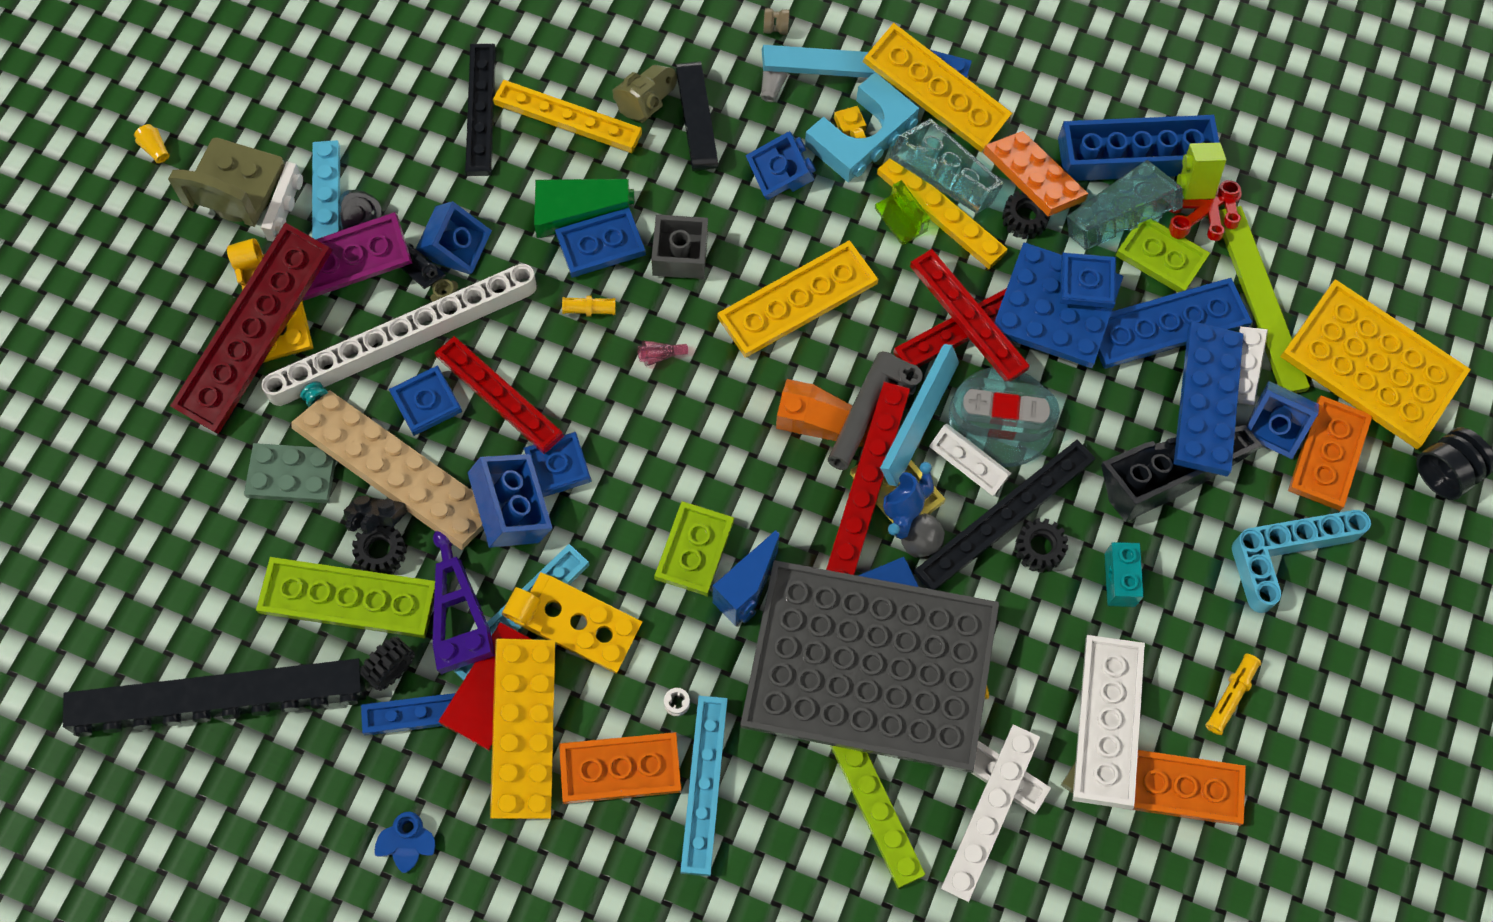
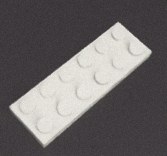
M1087 635L1072 801L1129 810L1134 808L1145 643Z

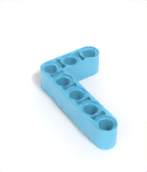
M1351 510L1244 530L1233 542L1232 553L1250 608L1255 612L1265 613L1281 598V589L1270 557L1355 542L1369 530L1371 526L1369 516L1361 510ZM1349 522L1355 524L1358 530L1353 529ZM1323 527L1328 528L1332 535L1327 534ZM1296 531L1301 532L1305 539L1300 538ZM1270 536L1275 537L1279 544L1272 542ZM1243 541H1248L1253 549L1247 548ZM1251 566L1258 568L1261 572V575L1255 574L1252 571ZM1259 592L1266 594L1269 598V602L1264 601L1260 597Z

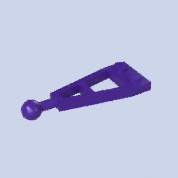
M435 531L433 542L441 550L442 562L436 563L433 650L437 671L443 674L493 657L495 653L490 628L463 564L457 556L453 557L451 547L453 544L443 533ZM454 571L461 589L447 594V573ZM467 601L478 629L445 640L446 608Z

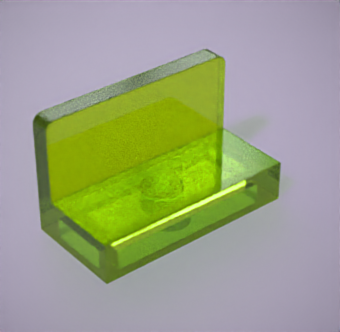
M902 180L893 184L891 196L875 204V210L902 245L928 231L930 217Z

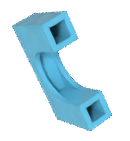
M876 72L858 86L856 99L859 104L873 114L880 122L882 128L876 134L867 138H853L841 132L825 117H822L806 131L805 146L847 182H850L855 176L860 177L872 161H878L889 146H895L901 136L906 131H912L918 123L919 107Z

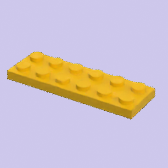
M895 23L889 27L863 59L864 64L981 153L985 145L991 142L1012 115L1011 111Z
M849 240L718 312L717 318L743 356L747 358L877 285L878 278Z
M496 639L490 819H551L555 640Z

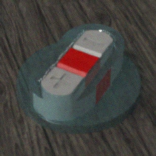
M992 367L972 374L957 388L949 406V424L1003 467H1015L1034 460L1047 448L1053 437L1060 409L1055 396L1032 376L1023 373L1011 382L1004 381Z

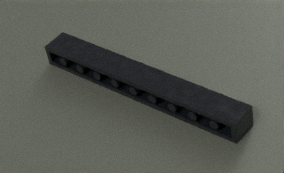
M358 658L64 692L63 728L73 733L74 736L85 737L92 735V731L103 730L105 733H118L122 731V728L126 727L144 730L150 729L152 724L163 723L164 726H177L181 724V721L192 720L196 723L209 722L211 717L222 716L223 719L240 718V714L245 713L263 716L270 714L271 710L281 709L282 712H296L299 710V707L311 706L313 709L327 708L330 703L339 702L340 705H355L358 703V700L366 699L365 679L360 675V669L364 664Z

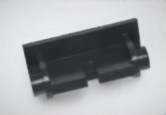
M406 243L412 264L400 268L423 289L446 277V274L435 264L414 249L411 243Z

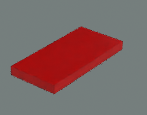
M501 622L491 636L494 653L496 639L532 640ZM495 656L474 663L438 721L441 725L489 752L492 749Z

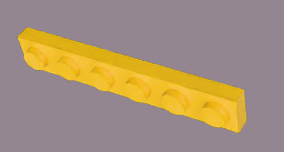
M504 79L493 98L494 105L629 153H633L642 135L641 127Z
M894 154L878 168V176L990 270L1006 255L1008 249L899 156Z

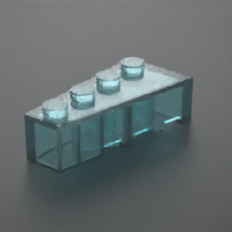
M931 118L899 135L889 155L890 159L976 214L992 205L1004 184Z
M1146 160L1067 216L1069 236L1085 250L1115 238L1118 232L1123 230L1131 231L1138 228V224L1148 219L1154 221L1162 217L1164 212L1183 208L1182 187L1150 161Z

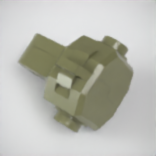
M652 65L641 75L632 72L624 78L622 83L613 89V98L617 103L619 112L629 119H634L640 123L645 122L663 106L661 100L674 90L677 84V74L673 68L660 65Z

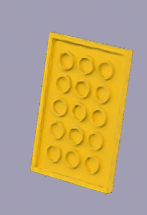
M1336 279L1330 284L1280 356L1356 409L1371 415L1374 421L1415 449L1423 445L1471 370Z

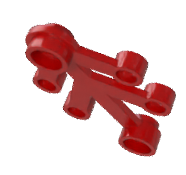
M1225 180L1218 186L1215 198L1210 200H1184V198L1178 196L1170 197L1167 209L1171 213H1180L1183 208L1197 209L1187 217L1176 215L1171 219L1169 225L1171 236L1176 239L1184 238L1189 234L1194 224L1208 215L1210 226L1207 237L1213 241L1221 240L1225 229L1221 225L1218 207L1223 203L1225 204L1227 213L1223 221L1224 226L1229 229L1237 228L1241 220L1236 207V202L1240 200L1242 195L1240 185L1235 181Z

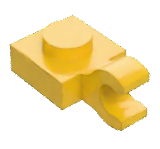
M858 106L834 112V120L841 132L853 138H866L864 133L866 131V123Z

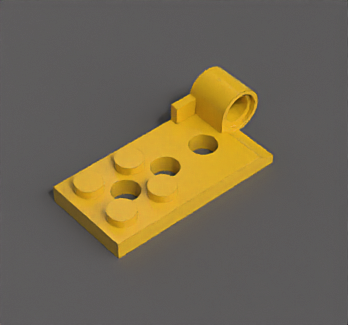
M255 238L227 246L229 261L235 270L237 283L242 286V290L265 255L262 253L261 247ZM303 301L300 302L287 323L286 332L279 336L264 362L314 348Z
M540 572L530 592L515 587L501 613L515 624L547 640H555V644L617 674L642 624V621ZM555 602L559 604L561 613L556 617L548 616L545 613V606L548 603ZM575 615L583 616L587 621L586 627L582 630L574 629L570 624L571 618ZM600 628H608L612 633V639L609 642L602 643L596 638V631Z

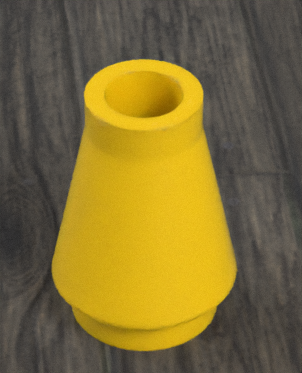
M146 124L135 131V142L156 163H163L169 158L170 155L157 128L151 124Z

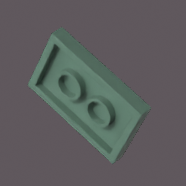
M253 443L244 495L246 498L329 504L336 460L318 447Z

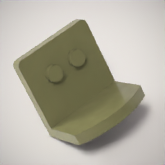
M213 138L195 172L172 170L168 180L182 205L193 208L194 204L213 209L223 219L234 222L244 221L246 225L255 227L262 212L270 202L271 194L282 174L285 163L280 156L224 139Z

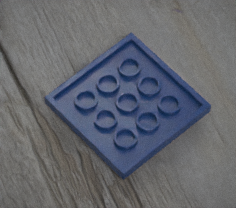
M1023 242L994 323L1010 341L1092 368L1113 308L1061 304L1062 255ZM1117 273L1115 300L1124 277Z

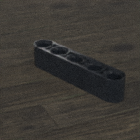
M699 61L676 64L692 171L718 168V158L702 63Z

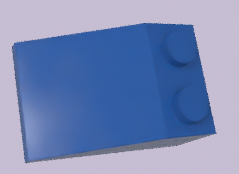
M776 530L713 585V604L735 626L741 621L743 623L748 622L756 613L755 609L778 553L780 534Z

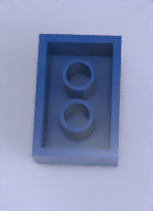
M531 455L480 457L468 471V476L489 548L540 543L552 530V524Z

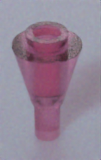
M643 340L642 346H638L639 361L644 362L646 367L671 358V356L688 354L687 344L670 345Z

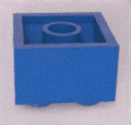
M448 202L435 206L416 246V250L435 264L472 274L492 230L455 202Z
M1268 381L1246 426L1263 446L1293 459L1318 415L1319 404Z

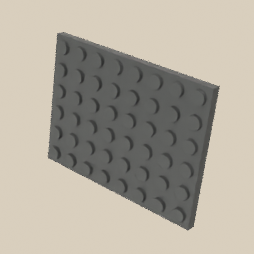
M774 560L740 727L973 773L999 602Z

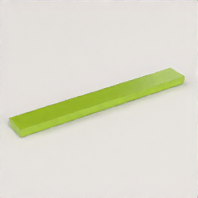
M1237 206V213L1241 216L1239 226L1235 229H1229L1224 226L1223 221L1227 212L1226 209L1219 210L1221 225L1225 229L1223 239L1255 325L1259 329L1268 330L1265 352L1277 384L1294 393L1306 392L1309 390L1310 385L1305 373L1280 357L1292 338L1242 206Z

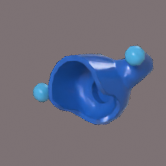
M923 462L920 465L919 469L922 472V477L919 482L911 473L903 472L899 477V486L884 497V512L893 520V523L888 527V532L896 536V538L904 539L908 537L912 521L922 512L925 500L934 491V484L930 473L932 466L928 462Z

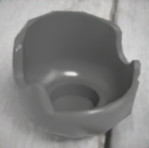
M919 514L912 521L908 537L901 539V543L906 552L915 558L927 557L936 553L942 547L945 532L940 521L931 514Z

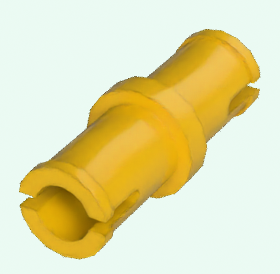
M586 296V298L562 297V314L575 313L586 314V316H591L592 314L615 315V298H592V296Z

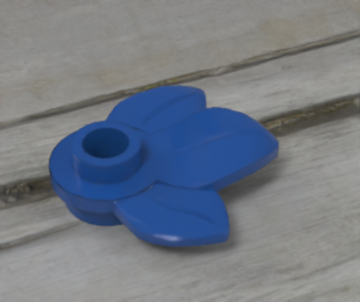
M404 812L396 817L392 827L384 829L379 834L374 849L375 856L383 857L393 854V860L402 873H407L416 865L420 854L425 856H432L434 854L435 839L431 832L423 828V822L417 814ZM409 822L413 823V830L405 833L403 830L404 825Z

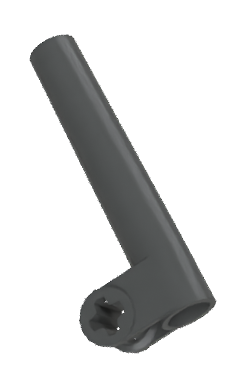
M882 351L876 355L828 457V462L832 467L839 470H846L849 467L873 418L883 382L902 387L906 385V388H910L909 397H911L916 391V385L922 380L923 375L919 367L901 360L889 352Z

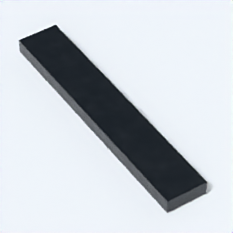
M470 44L466 176H492L495 44Z

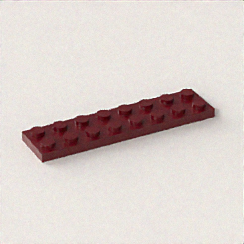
M285 222L170 406L219 434L333 250Z

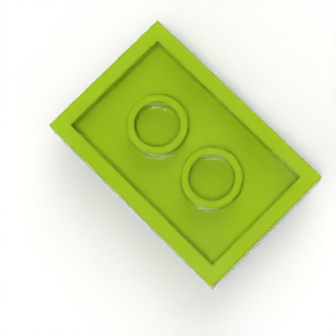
M1142 214L1115 256L1179 293L1187 290L1207 260L1210 252L1186 238L1176 239L1172 237L1167 227Z
M681 501L654 579L708 596L734 523V517Z

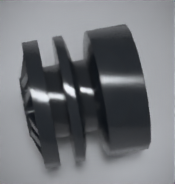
M1458 427L1443 436L1438 443H1434L1417 457L1416 465L1421 478L1433 492L1445 499L1457 500L1472 489L1475 484L1480 483L1484 478L1493 473V451L1480 435L1470 429Z

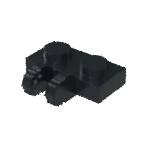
M365 495L357 496L343 510L348 531L355 532L361 527L360 530L365 534L372 533L379 525L394 527L408 512L405 503L393 501L392 499L372 498Z

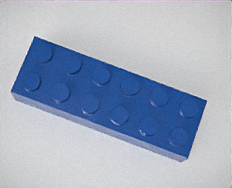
M1214 115L1063 121L1058 136L1062 169L1075 181L1178 176L1183 169V156L1187 154L1191 143H1219Z

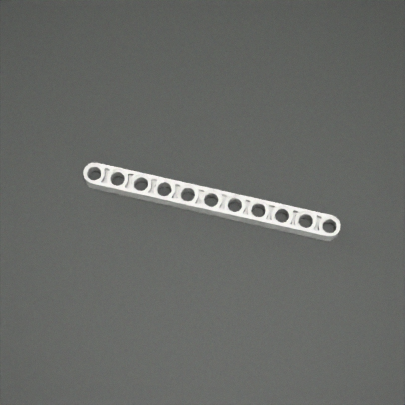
M527 264L513 266L270 373L262 380V389L272 404L276 406L286 405L301 398L300 393L312 382L318 381L324 388L529 297L536 291L537 287L534 271ZM524 278L529 279L526 282H518L519 280ZM504 289L501 293H495L496 290ZM473 300H481L476 304H471ZM451 310H455V311H456L454 314H451V315H447V314H446L447 312H449V311H451ZM426 321H432L429 325H422ZM401 332H407L404 336H397ZM376 343H382L379 347H373ZM351 354H357L354 358H348ZM326 365H332L331 368L322 370ZM301 376H307L306 379L297 381ZM282 387L278 392H272L275 388Z

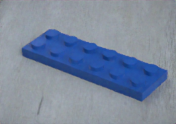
M1227 278L1112 311L1098 356L1104 369L1185 346L1188 326L1191 321L1237 331L1240 330V326L1250 327L1252 320L1232 278Z
M1193 321L1188 326L1174 455L1175 465L1226 477L1231 473L1243 333Z

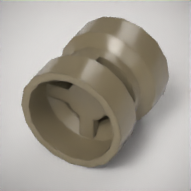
M765 8L763 33L771 34L775 31L782 35H788L789 10L782 9L779 12L774 11L772 8Z

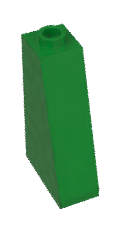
M629 179L535 180L534 227L536 237L551 236L556 234L555 229L628 207L630 209V205L635 203L634 189H629Z

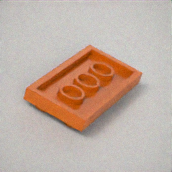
M1024 131L985 145L983 153L1048 217L1086 201L1089 193Z
M1321 395L1316 402L1319 404L1318 415L1305 436L1288 491L1341 511L1348 497L1372 416L1364 411Z
M676 732L559 743L563 804L681 793Z
M1138 750L1133 810L1241 826L1244 824L1246 766Z

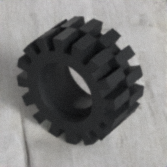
M1017 190L1013 196L1010 195L1008 197L1002 219H1004V227L1008 225L1007 231L1009 233L1012 230L1015 231L1013 236L1018 237L1019 234H1022V239H1026L1027 235H1030V239H1033L1036 234L1039 236L1043 230L1045 231L1050 216L1048 217L1023 192L1020 194ZM1021 208L1030 209L1036 214V218L1025 220L1017 214V210Z
M1038 518L1033 523L1031 521L1026 523L1015 541V551H1018L1016 554L1017 559L1022 558L1021 564L1024 567L1026 564L1030 565L1029 570L1031 571L1038 568V573H1043L1045 569L1049 572L1054 566L1057 567L1068 550V545H1066L1068 537L1063 536L1064 529L1058 530L1056 528L1058 523L1055 521L1052 525L1048 524L1050 519L1046 518L1043 522H1040V518ZM1038 536L1047 538L1052 546L1051 552L1044 555L1036 553L1032 549L1031 540Z
M379 525L370 534L356 533L357 541L353 540L352 542L354 547L352 552L363 571L392 574V569L395 567L398 570L401 567L399 562L405 561L404 553H407V548L400 532L397 529L395 530L394 527ZM377 540H385L390 544L388 554L382 558H373L369 554L370 546Z
M393 636L390 640H385L382 646H377V650L370 653V658L364 661L365 665L360 669V675L378 691L385 690L389 684H394L395 680L399 679L402 673L408 670V665L412 664V659L415 658V652L398 636Z

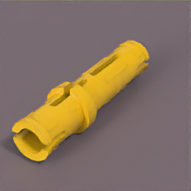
M1245 654L1236 672L1230 675L1228 687L1219 700L1209 721L1205 724L1209 731L1217 735L1223 734L1245 691H1249L1252 687L1251 680L1262 664L1261 660L1256 656Z

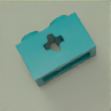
M1112 542L1105 552L1107 605L1136 607L1143 598L1140 543Z

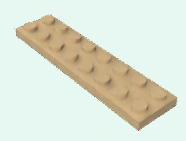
M329 390L327 394H324L291 422L293 430L389 499L405 503L410 514L434 531L443 533L459 549L463 550L484 529L471 489Z

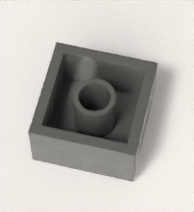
M656 215L651 260L652 276L705 279L708 218Z

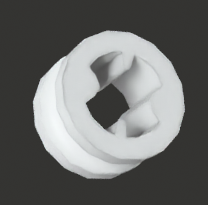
M681 688L670 689L664 696L665 710L672 716L684 715L690 707L688 693ZM677 695L678 699L680 697L684 698L681 708L676 709V705L673 708L670 706L673 696Z

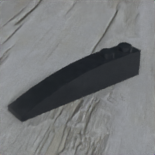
M1246 425L1235 427L1232 466L1262 447V444ZM1176 437L1157 444L1154 441L1146 442L1101 464L1109 502L1125 522L1185 494L1218 474L1175 465Z

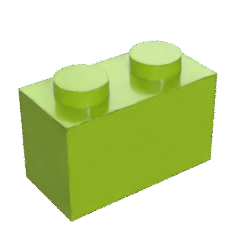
M1220 142L1191 143L1189 145L1187 154L1183 156L1182 172L1177 176V187L1181 189L1184 200L1215 198L1226 164V157Z

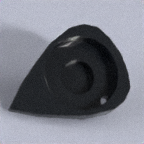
M345 191L338 202L341 230L379 218L382 209L378 200L364 191Z

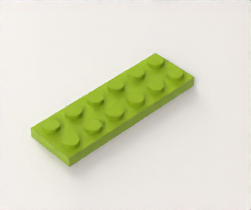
M270 557L256 611L258 614L426 638L434 604L435 581Z

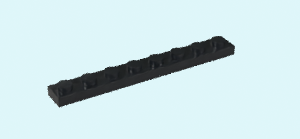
M1076 439L914 570V574L928 589H939L1093 464L1096 458Z

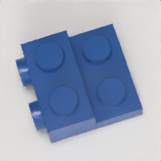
M790 131L745 155L767 200L789 188L793 192L815 180L812 173L816 169L809 157L805 159L803 152L806 151L803 141L800 137L795 138Z

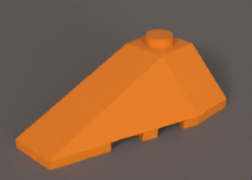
M787 379L777 413L776 429L836 441L852 405L814 384ZM871 422L859 445L861 447H864Z

